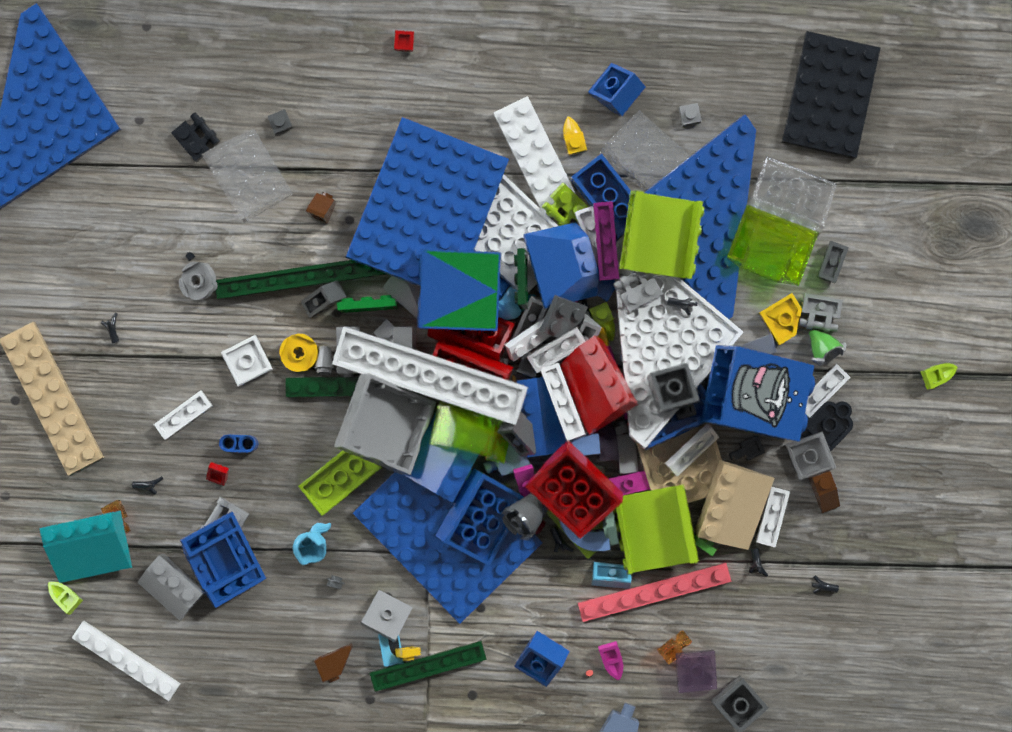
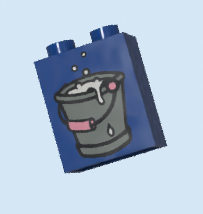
M716 345L701 422L777 439L800 442L801 434L806 430L808 424V417L805 413L808 396L812 394L815 388L814 365L739 346Z

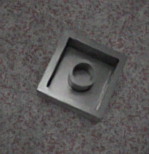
M688 363L655 371L647 376L658 414L690 406L699 401Z
M740 675L711 700L738 732H743L769 708Z

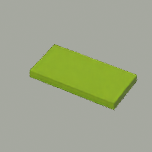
M342 450L298 487L320 515L323 516L382 469V467Z

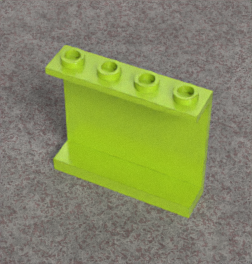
M637 190L631 191L619 269L692 279V275L696 271V265L694 264L695 256H697L699 250L697 240L701 234L700 220L704 214L703 201L647 194Z
M684 484L623 495V502L613 512L618 515V520L615 521L617 532H621L622 539L619 540L621 551L625 552L623 566L624 570H628V574L699 561Z

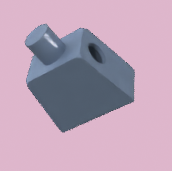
M507 441L491 450L493 459L483 463L487 473L499 469L501 476L514 473L513 469L530 465L527 456H520Z
M624 703L621 712L612 710L599 732H638L639 721L632 717L635 706Z

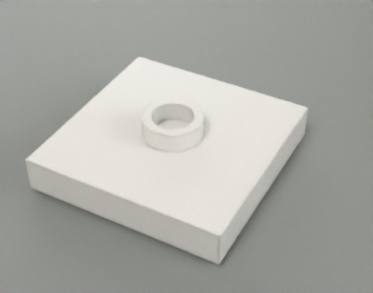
M256 335L221 352L238 387L273 370Z

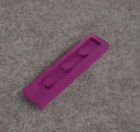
M613 201L593 203L600 281L619 279Z

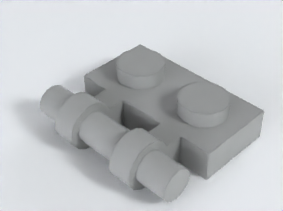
M634 271L631 275L619 278V281L613 283L616 290L623 287L625 293L619 297L628 313L663 295L654 277L646 280L645 275L649 273ZM638 280L640 285L631 288L630 283Z
M805 293L803 295L801 313L808 314V318H800L798 325L810 330L815 328L827 333L829 331L837 332L838 325L831 324L832 318L840 319L843 300ZM815 315L825 317L824 322L814 321Z

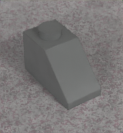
M338 280L321 286L303 299L301 303L307 315L311 318L336 305L337 302L342 301L341 299L346 298V295Z
M520 412L516 425L503 421L498 432L520 456L535 454L536 446L533 426L526 416Z

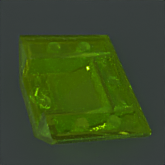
M746 205L727 259L741 269L774 282L799 286L819 232Z
M442 400L439 401L429 445L444 449L456 448L486 456V460L504 464L509 443L498 432L503 423L502 420Z

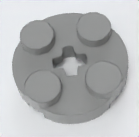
M191 262L182 269L181 272L183 274L182 278H179V287L186 297L193 300H204L217 289L216 276L209 264ZM196 277L200 278V284H195Z

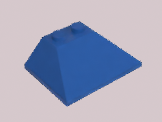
M576 222L523 234L544 309L550 307L555 295L574 302L597 296L598 267L589 236Z
M232 511L180 540L184 555L215 608L266 579Z

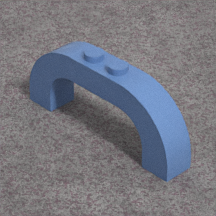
M597 433L586 434V436L570 441L584 456L600 454L599 434ZM559 519L564 533L578 546L591 551L610 550L609 538H605L604 529L590 530L580 539Z

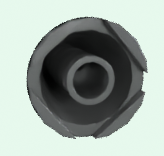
M531 493L507 507L502 512L504 514L502 520L512 534L516 535L518 533L522 536L520 539L529 540L534 536L548 508Z

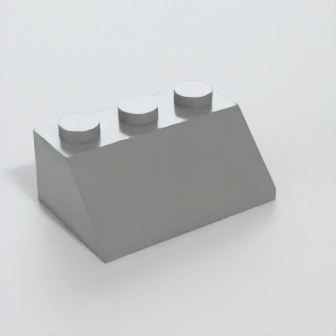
M165 554L159 555L137 582L179 621L186 616L205 594L201 586Z

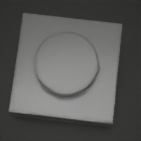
M698 103L679 106L682 126L702 122Z

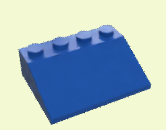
M544 378L516 381L517 384L528 387L521 412L532 423L536 453L527 455V457L554 454L567 442Z
M439 407L421 439L420 450L411 475L404 476L453 503L490 434Z
M474 468L435 536L444 543L490 566L509 533V529L503 523L502 518L504 514L502 512L507 507L524 498V496Z

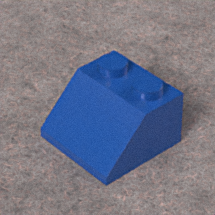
M611 63L588 93L610 111L623 116L646 86L635 73Z
M536 631L514 667L547 687L562 668L570 651L546 635Z

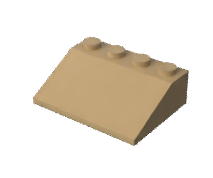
M720 460L694 530L696 535L716 543L749 550L775 478Z

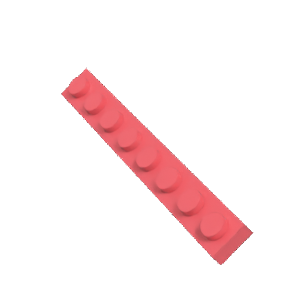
M725 562L578 602L582 621L585 622L731 582L727 563Z

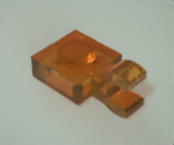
M116 500L101 508L103 514L121 511L122 519L128 517L120 500ZM123 520L124 531L126 534L131 530L128 524Z
M682 630L677 634L675 641L671 638L658 648L657 651L669 665L684 653L682 649L690 645L692 641Z

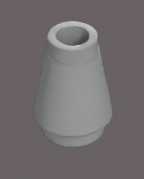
M320 346L315 369L318 375H331L332 370H334L331 347Z

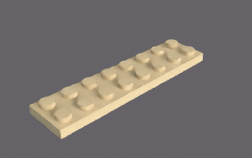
M31 322L0 338V343L67 475H72L104 458L36 323Z

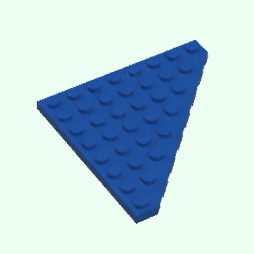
M37 3L20 14L0 107V209L121 130Z
M747 115L741 116L644 192L690 201H703L704 214L700 220L701 234L697 240L699 250L694 261L696 271L692 275V279H682L728 319L733 317L756 137V129Z

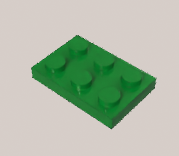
M392 295L380 296V299L376 300L372 297H361V301H355L353 298L341 299L342 302H337V310L340 313L398 309V301Z

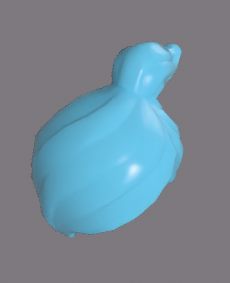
M509 287L504 293L503 298L499 301L498 317L511 320L517 318L525 311V309L520 310L518 304H515L514 293L518 292L516 289ZM529 294V295H528V302H529V299H530L531 296H536V295H535V294Z
M316 523L312 526L310 532L302 533L295 539L293 553L301 565L316 563L324 559L326 555V540L321 534L326 533L330 529L331 523Z

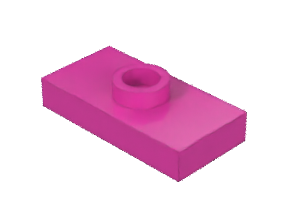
M530 464L513 469L520 495L526 497L531 494L525 485L535 475L533 466Z
M645 471L609 478L623 492V495L650 489Z

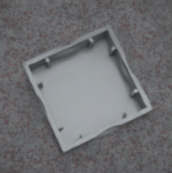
M370 373L360 374L334 447L401 475H411L420 450L422 436L428 427L436 402L414 392L402 390L393 383Z

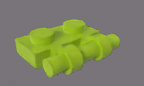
M562 183L550 195L555 201L552 205L548 202L542 205L546 214L558 222V226L570 224L569 222L572 218L578 222L575 212L589 207L565 183ZM560 207L567 212L564 216L558 212Z

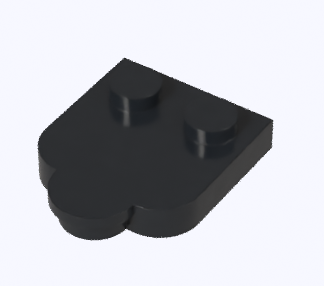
M844 401L837 403L825 402L808 418L806 430L811 435L823 432L831 452L853 428V421L850 418L852 414L851 406Z

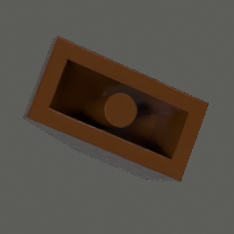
M322 192V195L316 193L306 212L310 217L328 224L336 201L328 193Z
M831 471L808 478L821 513L840 507L838 490Z
M352 643L314 660L323 682L328 680L331 683L340 679L339 675L342 674L353 648Z

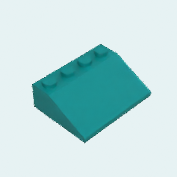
M121 511L39 528L43 548L59 583L132 568Z

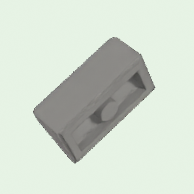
M772 333L739 346L767 354L777 352Z
M629 434L615 435L619 474L638 472L635 441L629 437Z

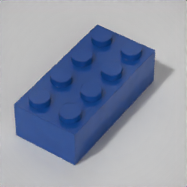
M601 153L571 176L570 181L590 206H593V203L613 201L616 240H618L625 233L631 190Z

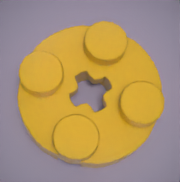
M305 334L291 335L280 346L279 354L281 361L291 371H308L317 361L318 346L311 337ZM303 348L302 352L304 355L296 358L294 350Z

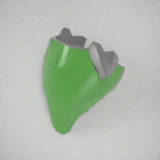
M817 330L809 331L814 357L811 360L819 366L829 363L839 354L842 356L846 351L847 344L845 342L841 344L833 336Z

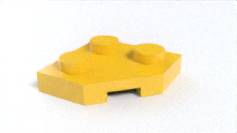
M793 293L759 312L778 346L796 336L802 308Z

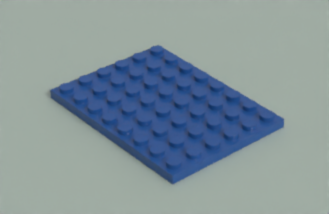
M402 117L346 258L421 287L419 278L420 249L474 251L509 159Z
M472 469L470 470V472H469V474H468L466 480L464 481V483H463V485H462L460 491L462 490L464 484L466 483L468 477L470 476V474H471V472H472ZM394 472L353 514L460 624L542 544V541L535 534L529 540L520 539L522 537L520 534L514 535L509 531L492 563L488 566L444 543L435 536L454 502L452 503L408 477Z

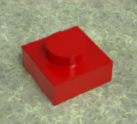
M395 30L394 51L413 52L414 31Z
M211 462L208 466L206 480L224 486L227 481L229 468Z

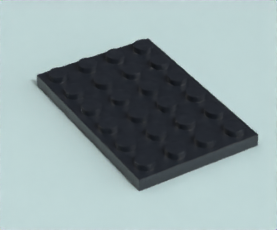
M806 31L782 143L856 159L881 47Z

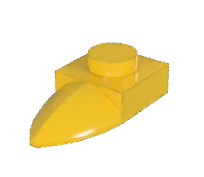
M568 116L563 128L568 155L587 151L583 132L578 124Z

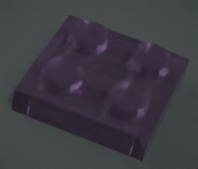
M713 649L675 653L679 693L717 689L716 659Z

